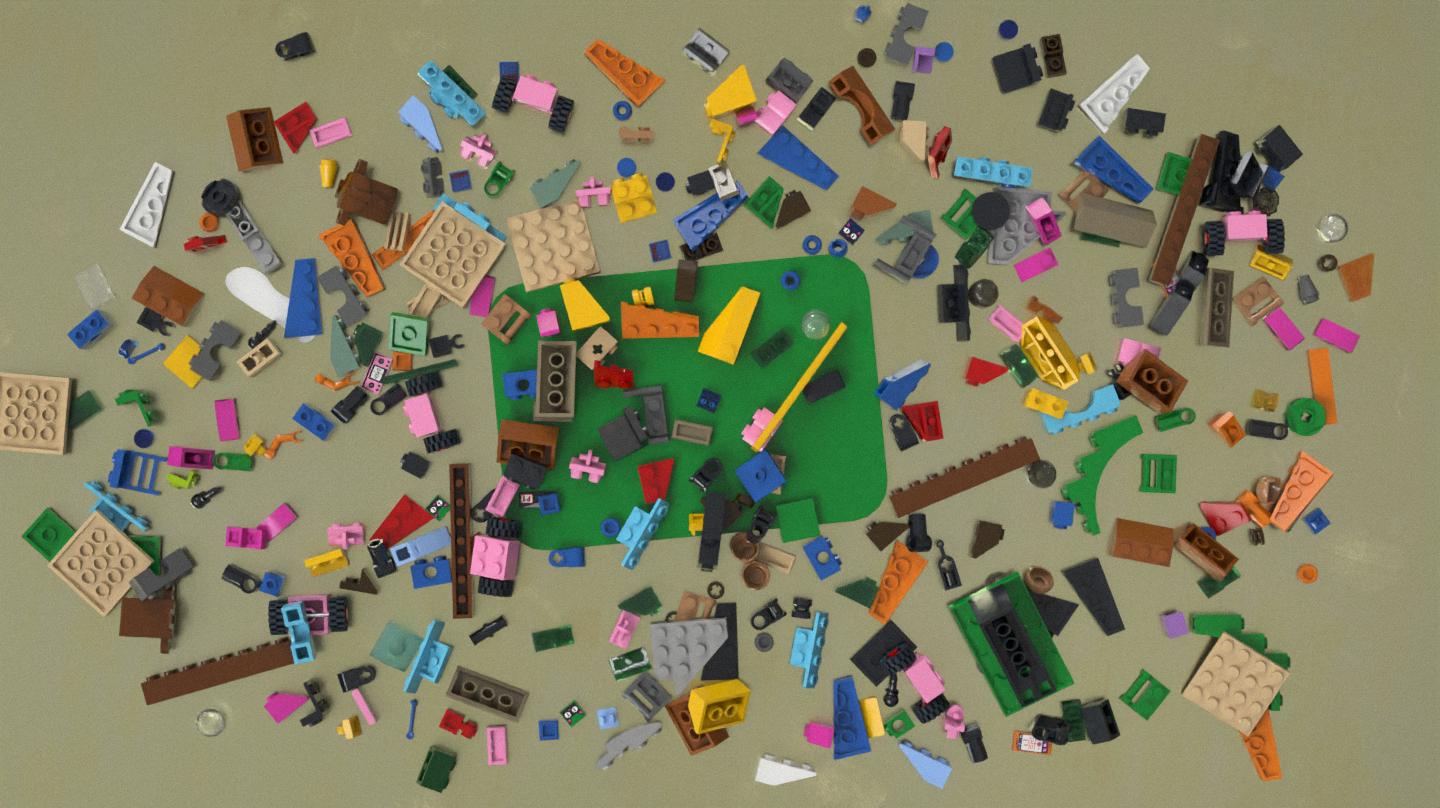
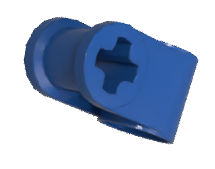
M584 547L553 550L548 560L554 567H585ZM555 553H559V556L563 557L559 564H555V561L551 559L555 556Z

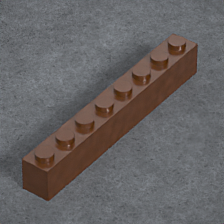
M1200 134L1197 138L1148 280L1150 282L1165 287L1170 286L1214 159L1219 139Z
M1026 436L1015 440L1016 444L1009 446L1007 443L997 447V452L991 454V451L980 454V459L974 461L973 458L962 462L963 466L958 468L955 465L944 469L945 473L939 476L937 473L927 476V481L920 483V480L909 484L910 488L903 490L901 487L891 491L892 495L888 497L897 518L1040 460L1032 438L1027 439Z
M470 463L449 464L453 619L473 618L474 588L473 574H470L473 556Z
M286 637L275 640L274 645L268 646V643L257 645V649L253 651L247 648L238 651V655L232 657L230 653L219 656L220 660L215 662L212 659L202 661L201 666L194 667L191 664L182 667L183 671L175 672V669L164 672V676L157 678V675L146 677V681L141 683L146 704L148 706L294 664L290 647L291 640L287 641Z

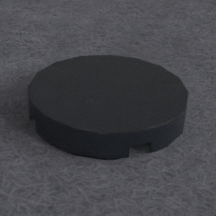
M227 179L212 181L205 187L202 193V207L214 216H222L234 208L238 200L236 186Z
M986 192L979 195L973 202L971 210L974 222L980 228L986 230H996L1002 227L1010 215V207L1007 200L996 192Z

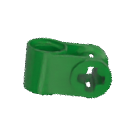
M499 161L484 185L486 195L491 199L498 198L512 180L516 171L514 169L510 170ZM492 184L498 186V191L494 194L488 192V187Z

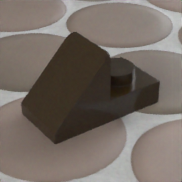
M365 568L362 569L360 583L357 582L356 578L346 577V580L340 581V589L378 595L380 589Z

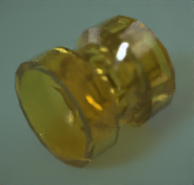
M1259 389L1254 407L1259 409L1266 408L1267 411L1274 412L1278 404L1279 394H1269L1265 390Z

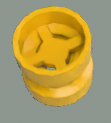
M646 287L641 291L632 290L635 306L637 304L643 306L654 305L651 287Z

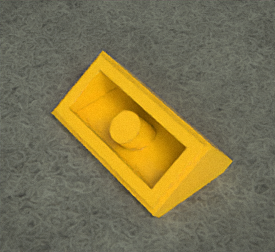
M1258 245L1249 266L1285 280L1293 266V259L1280 253L1266 254L1264 246Z
M876 696L859 700L868 738L885 735Z

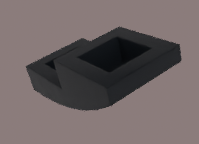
M821 87L797 120L812 131L837 98Z
M836 370L807 384L802 392L810 405L846 386L839 371Z

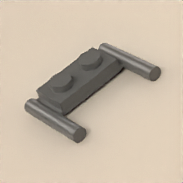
M903 215L900 222L916 232L896 263L895 268L879 258L874 265L908 284L937 234Z
M661 385L623 390L624 398L643 395L647 429L650 435L647 437L649 445L668 443Z

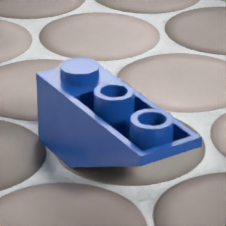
M923 359L886 377L873 394L897 411L898 408L904 405L908 395L916 389L920 379L928 373L931 364Z

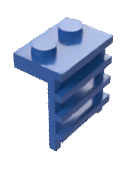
M117 449V452H114L112 457V463H114L113 471H110L108 476L110 487L159 496L160 492L153 491L159 461L167 462V458L127 449ZM139 456L143 457L138 484L137 487L131 486L136 459ZM148 458L154 459L149 488L144 489L142 486Z

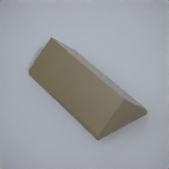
M1080 193L1074 230L1145 248L1148 246L1157 225L1152 210Z
M1207 268L1205 277L1203 278L1199 346L1229 347L1234 271Z
M538 341L536 418L553 421L574 418L577 341Z
M458 666L445 696L518 723L529 693Z

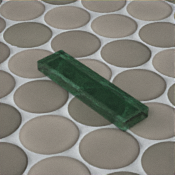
M452 359L385 376L381 380L383 386L411 380L425 374L458 368L457 360Z

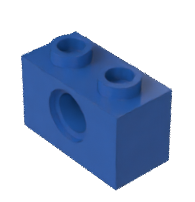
M96 309L67 335L79 349H85L112 327L113 323L102 310Z
M537 370L503 374L505 397H510V400L522 399L521 395L528 394L529 398L536 397ZM525 379L529 382V388L522 391L519 388V382Z
M303 403L292 418L323 441H327L337 427V424L307 403Z
M821 535L802 546L821 581L841 570L840 565L842 562L837 554H832L830 549L833 546L828 537L824 539ZM827 552L828 560L820 562L818 560L819 553Z
M440 556L434 557L433 562L426 563V559L414 561L415 565L410 566L414 589L451 583L452 568L450 559ZM432 566L436 569L437 574L435 577L428 576V567Z

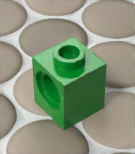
M902 709L885 720L887 726L884 728L890 737L894 735L897 739L914 728L915 725L906 711ZM896 720L903 721V727L899 730L893 728Z

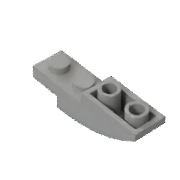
M238 199L234 208L226 213V216L264 274L267 275L282 265L254 219Z
M654 721L639 724L610 739L604 744V748L608 752L595 762V767L599 771L602 768L606 770L614 763L612 761L613 758L617 755L621 757L628 751L627 746L633 751L635 749L641 750L647 744L646 740L650 736L654 738L662 731L660 728L663 725L662 722Z

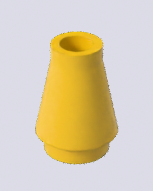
M321 159L319 167L322 186L334 187V180L338 169L337 160Z

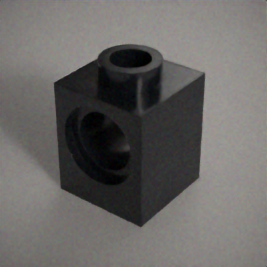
M709 170L687 177L688 182L685 183L688 194L692 193L693 197L715 190Z
M409 451L408 454L405 453L400 463L402 464V470L423 479L431 461Z

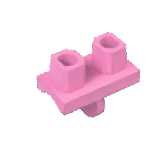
M483 133L481 137L475 134L473 139L466 137L460 145L462 146V157L471 159L475 152L480 155L477 163L483 167H486L493 160L498 151L490 148L492 142L486 140L487 133Z
M591 175L590 181L583 182V188L591 187V189L576 190V197L579 198L581 207L591 206L590 196H598L599 206L609 205L611 188L595 189V186H602V180L594 181V175Z
M589 450L588 455L580 453V458L572 456L569 469H571L572 478L581 479L582 473L588 472L590 473L589 481L598 483L601 475L603 476L606 464L598 462L599 457L592 456L593 450Z
M339 523L327 528L329 546H342L343 550H347L348 545H364L363 528L360 523H352L347 527H343Z
M622 610L609 642L627 649L640 617Z
M952 705L944 712V727L947 730L946 738L957 740L959 731L964 732V710L960 705Z

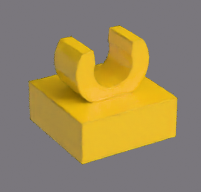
M1091 352L1080 357L1082 362L1077 364L1079 372L1086 370L1087 374L1098 370Z
M255 432L243 447L244 451L250 456L254 452L263 456L267 451L261 445L263 442L262 438Z
M689 514V531H691L693 536H695V531H702L704 514Z
M358 716L342 720L343 725L337 727L338 735L345 734L346 739L362 734Z

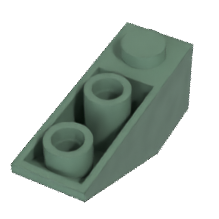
M573 159L565 164L566 167L559 171L557 168L548 174L549 177L545 180L540 178L531 183L532 187L529 189L541 209L560 199L582 164L580 160L575 161Z
M930 210L912 212L906 216L933 232ZM899 221L877 237L875 242H880V245L891 244V240L899 239V242L910 241V237L916 231Z
M333 315L330 361L337 376L342 377L360 369L362 360L358 352L354 353L352 346L354 343L351 336L346 335L344 331L346 325L342 318Z

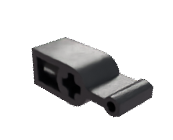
M941 539L935 540V545L940 552V557L937 559L936 564L944 590L962 586L954 559L945 554L944 542ZM944 559L950 561L951 563L948 564L947 569L944 566H941V564L944 563Z

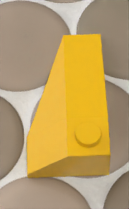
M742 286L704 333L698 352L734 365L760 293Z

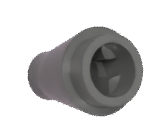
M1305 275L1298 278L1301 301H1304L1306 305L1320 300V293L1310 279V276Z

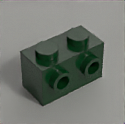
M430 747L416 783L422 787L442 793L443 789H446L448 785V776L455 767L456 757L450 753Z

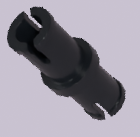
M501 615L489 624H483L482 628L469 635V637L476 646V644L484 639L493 637L494 633L508 625Z

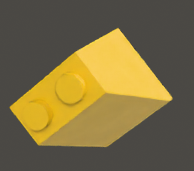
M741 65L707 97V103L704 104L708 117L712 116V119H718L756 105L757 100L745 65Z
M574 278L563 281L564 284L560 285L574 332L611 321L608 314L579 280L576 281Z

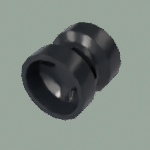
M794 597L793 604L795 608L792 611V617L810 619L811 612L809 610L813 600Z

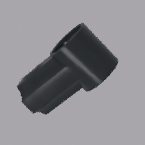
M896 80L891 118L907 120L910 102L913 99L915 89L914 83Z
M396 383L378 398L374 399L371 402L370 409L375 415L382 416L405 399L407 395L399 384ZM376 402L384 403L385 408L382 412L375 411L374 405Z
M356 386L330 412L345 425L356 414L360 406L367 401L369 396L359 386Z
M1251 419L1248 435L1283 440L1288 436V428L1282 423ZM1277 426H1281L1283 429V434L1279 437L1274 434V429Z
M926 514L909 515L910 536L907 538L908 550L910 552H929L932 548V539L927 535Z
M375 539L367 544L378 579L397 572L393 558L389 556L383 539Z
M228 564L222 574V580L236 586L244 593L257 592L261 587L260 578L252 576ZM249 579L254 581L255 584L252 590L247 586Z
M978 722L965 726L964 732L960 733L964 744L967 746L972 763H979L988 759Z

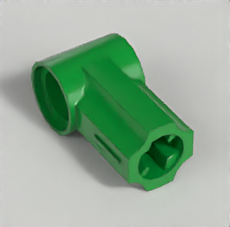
M1182 407L1171 411V413L1156 416V421L1160 432L1192 424L1195 421L1196 414L1191 408ZM1184 411H1189L1191 414L1188 421H1183L1181 418Z
M220 452L214 456L213 464L220 470L251 472L252 456ZM221 455L227 458L225 466L218 464L217 460Z

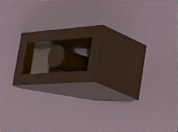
M793 190L785 194L786 198L783 200L775 225L777 230L811 212L801 190L798 192Z
M706 498L700 500L704 507ZM730 499L725 500L723 518L725 530L743 514L740 511L743 508L736 500L733 502Z
M978 520L970 555L971 558H978L998 545L999 540H1003L1005 529H1002L1001 524Z
M873 521L866 527L867 532L865 534L879 551H882L910 526L907 523L886 521L876 523Z

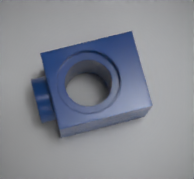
M1053 501L1051 524H1055V528L1067 529V526H1072L1075 503Z
M270 571L265 572L259 591L279 597L282 594L287 577Z

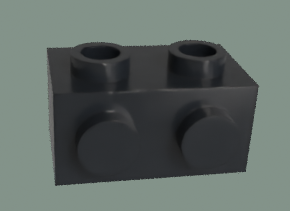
M1127 108L1124 111L1122 129L1127 130V133L1139 134V132H1144L1147 136L1158 137V135L1164 132L1166 113Z
M1280 124L1271 128L1256 141L1259 150L1268 157L1271 165L1279 172L1287 169L1303 155Z
M1109 699L1091 702L1080 708L1081 716L1085 722L1092 745L1109 742L1120 736Z

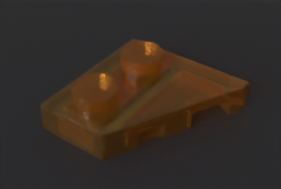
M1373 253L1338 266L1351 302L1371 295L1374 264Z
M1034 295L1030 296L1025 302L1028 305V310L1034 314L1039 312L1044 316L1043 319L1051 324L1055 323L1057 325L1063 319L1050 307L1039 302L1038 298Z

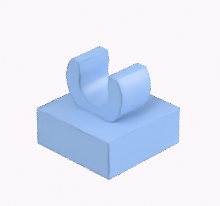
M616 707L597 710L600 730L619 726Z

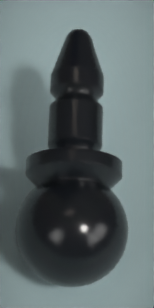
M276 320L268 323L261 333L256 332V335L249 338L248 346L250 349L255 348L265 340V337L274 329L277 323Z
M214 487L207 492L202 491L200 494H195L191 498V505L195 509L203 508L210 502V498L219 493L221 487Z
M897 674L891 676L889 688L886 689V694L883 698L885 705L888 707L896 706L899 701V691L896 689Z

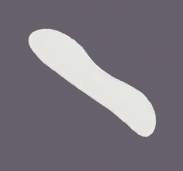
M240 267L227 274L225 279L226 286L235 297L271 320H276L278 324L285 328L290 298L280 294L272 286L268 278L256 269ZM316 335L296 338L301 342L307 343L314 339Z

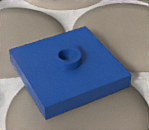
M767 449L735 470L755 503L788 482Z

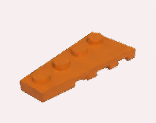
M599 39L584 51V54L637 107L665 82L664 78L655 75L651 70L640 66L631 58H627L619 53L618 50Z
M354 219L348 220L345 226L338 225L318 235L328 246L331 253L337 257L342 267L348 271L351 278L366 297L385 289Z
M621 301L622 339L699 337V316L679 312L669 313L664 312V309L656 308L654 310L638 304L637 306L628 305L627 302Z
M1302 451L1292 471V475L1284 488V492L1271 515L1270 522L1286 533L1333 477V473Z
M898 540L869 612L871 616L884 625L929 563L917 553L910 552L907 546Z
M1267 708L1249 736L1240 732L1263 782L1282 779L1269 708Z

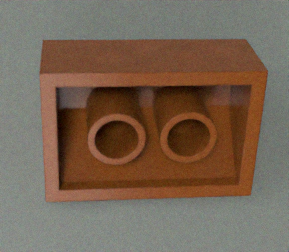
M270 107L238 110L226 115L239 172L283 163Z
M862 186L849 211L852 212V217L861 221L862 218L866 220L891 212L897 203Z
M153 266L141 280L131 299L173 322L187 327L205 293Z
M1143 349L1124 367L1116 382L1156 412L1171 413L1188 380L1147 349Z
M502 420L498 435L496 462L507 464L513 452L548 467L547 470L553 471L559 428Z
M1117 518L1110 556L1170 567L1174 529Z
M1194 523L1175 544L1182 554L1187 555L1197 566L1205 569L1212 578L1220 582L1239 560V558Z
M690 691L667 703L665 708L690 755L693 756L717 746L729 738V735L725 728L701 734L695 732L688 708Z

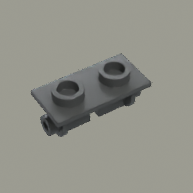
M427 157L421 163V172L424 174L425 180L423 182V191L426 193L427 198L434 196V194L435 196H442V192H444L442 178L435 179V175L442 174L441 162L438 161V157Z

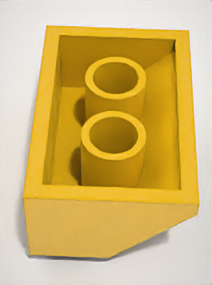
M739 679L692 689L688 708L695 732L701 734L744 723L751 690Z

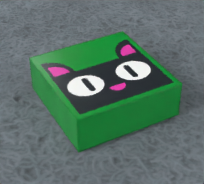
M437 495L425 509L440 522L450 511V504L440 495Z
M575 700L559 712L570 727H573L586 716V713Z

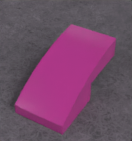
M754 107L734 113L739 126L758 119Z
M484 277L472 295L469 315L488 316L495 277Z
M1280 307L1264 319L1289 351L1305 339Z
M1323 318L1315 334L1316 337L1350 353L1353 352L1360 338V335Z
M234 398L215 400L220 441L239 439L240 433Z
M283 503L256 528L267 530L266 540L270 542L293 522L297 516L286 503Z
M227 527L225 546L266 549L267 530Z

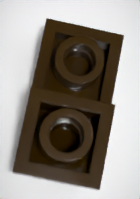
M1060 34L1041 37L1047 78L1066 75L1067 71Z
M717 233L711 234L693 252L687 243L679 246L683 260L697 261L723 251Z
M679 259L674 295L675 301L694 302L698 261Z

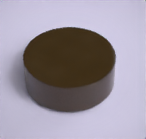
M870 48L862 49L857 56L859 65L864 68L872 67L877 59L876 53Z
M738 493L735 498L739 503L750 509L755 504L754 500L742 493Z

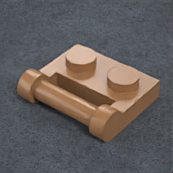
M623 126L619 129L622 141L654 142V131H650V127H638V130H630L628 127Z
M1084 169L1081 170L1082 173L1065 190L1058 194L1076 213L1080 194L1074 200L1070 198V195L1087 178L1091 182L1081 193L1103 198L1110 191L1097 177Z
M1262 276L1232 298L1252 326L1256 325L1259 319L1277 306L1281 307L1284 304L1265 276ZM1270 296L1273 301L1252 315L1249 311Z
M504 294L481 325L509 345L514 334L525 320H529L532 315ZM518 311L520 313V316L512 324V326L505 333V335L501 333L500 331L503 329L506 323L510 320L514 313Z
M684 590L674 621L695 620L700 602L706 604L701 619H709L713 606L715 607L717 601Z

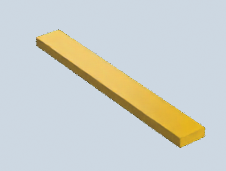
M840 323L751 447L755 452L761 449L847 329L844 323Z

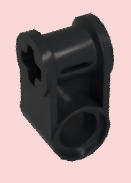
M303 32L278 42L275 51L281 60L289 61L314 52V47L308 32ZM283 47H286L288 49L286 55H284L282 52Z
M901 414L893 415L890 418L889 424L901 452L918 445V438L906 416ZM897 418L903 420L901 423L902 427L895 426Z
M709 458L688 482L694 483L703 494L722 470V462L718 458ZM711 461H715L719 465V469L715 472L708 469V464Z
M496 489L490 491L471 509V517L474 521L482 523L493 515L485 509ZM478 509H479L480 511L484 510V512H483L484 517H483V518H480V517H477V518H476V515H477L476 510H478Z
M760 505L746 532L747 540L753 544L759 543L771 527L777 513H771ZM752 530H758L760 536L754 535Z
M775 598L750 617V624L756 630H763L786 616L787 613L786 611L783 612L778 604V599ZM755 617H763L764 623L762 626L754 625Z
M365 665L337 674L343 693L373 681L376 677L375 668ZM364 672H369L370 676H368L367 678L363 677L362 674Z
M1038 716L1032 729V736L1039 741L1065 745L1068 743L1067 733L1071 726L1065 720Z

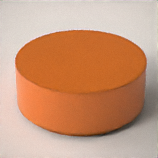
M205 213L201 216L199 224L204 231L214 232L218 229L220 221L217 216Z
M1304 564L1298 569L1297 575L1300 581L1309 584L1317 579L1318 571L1313 565Z

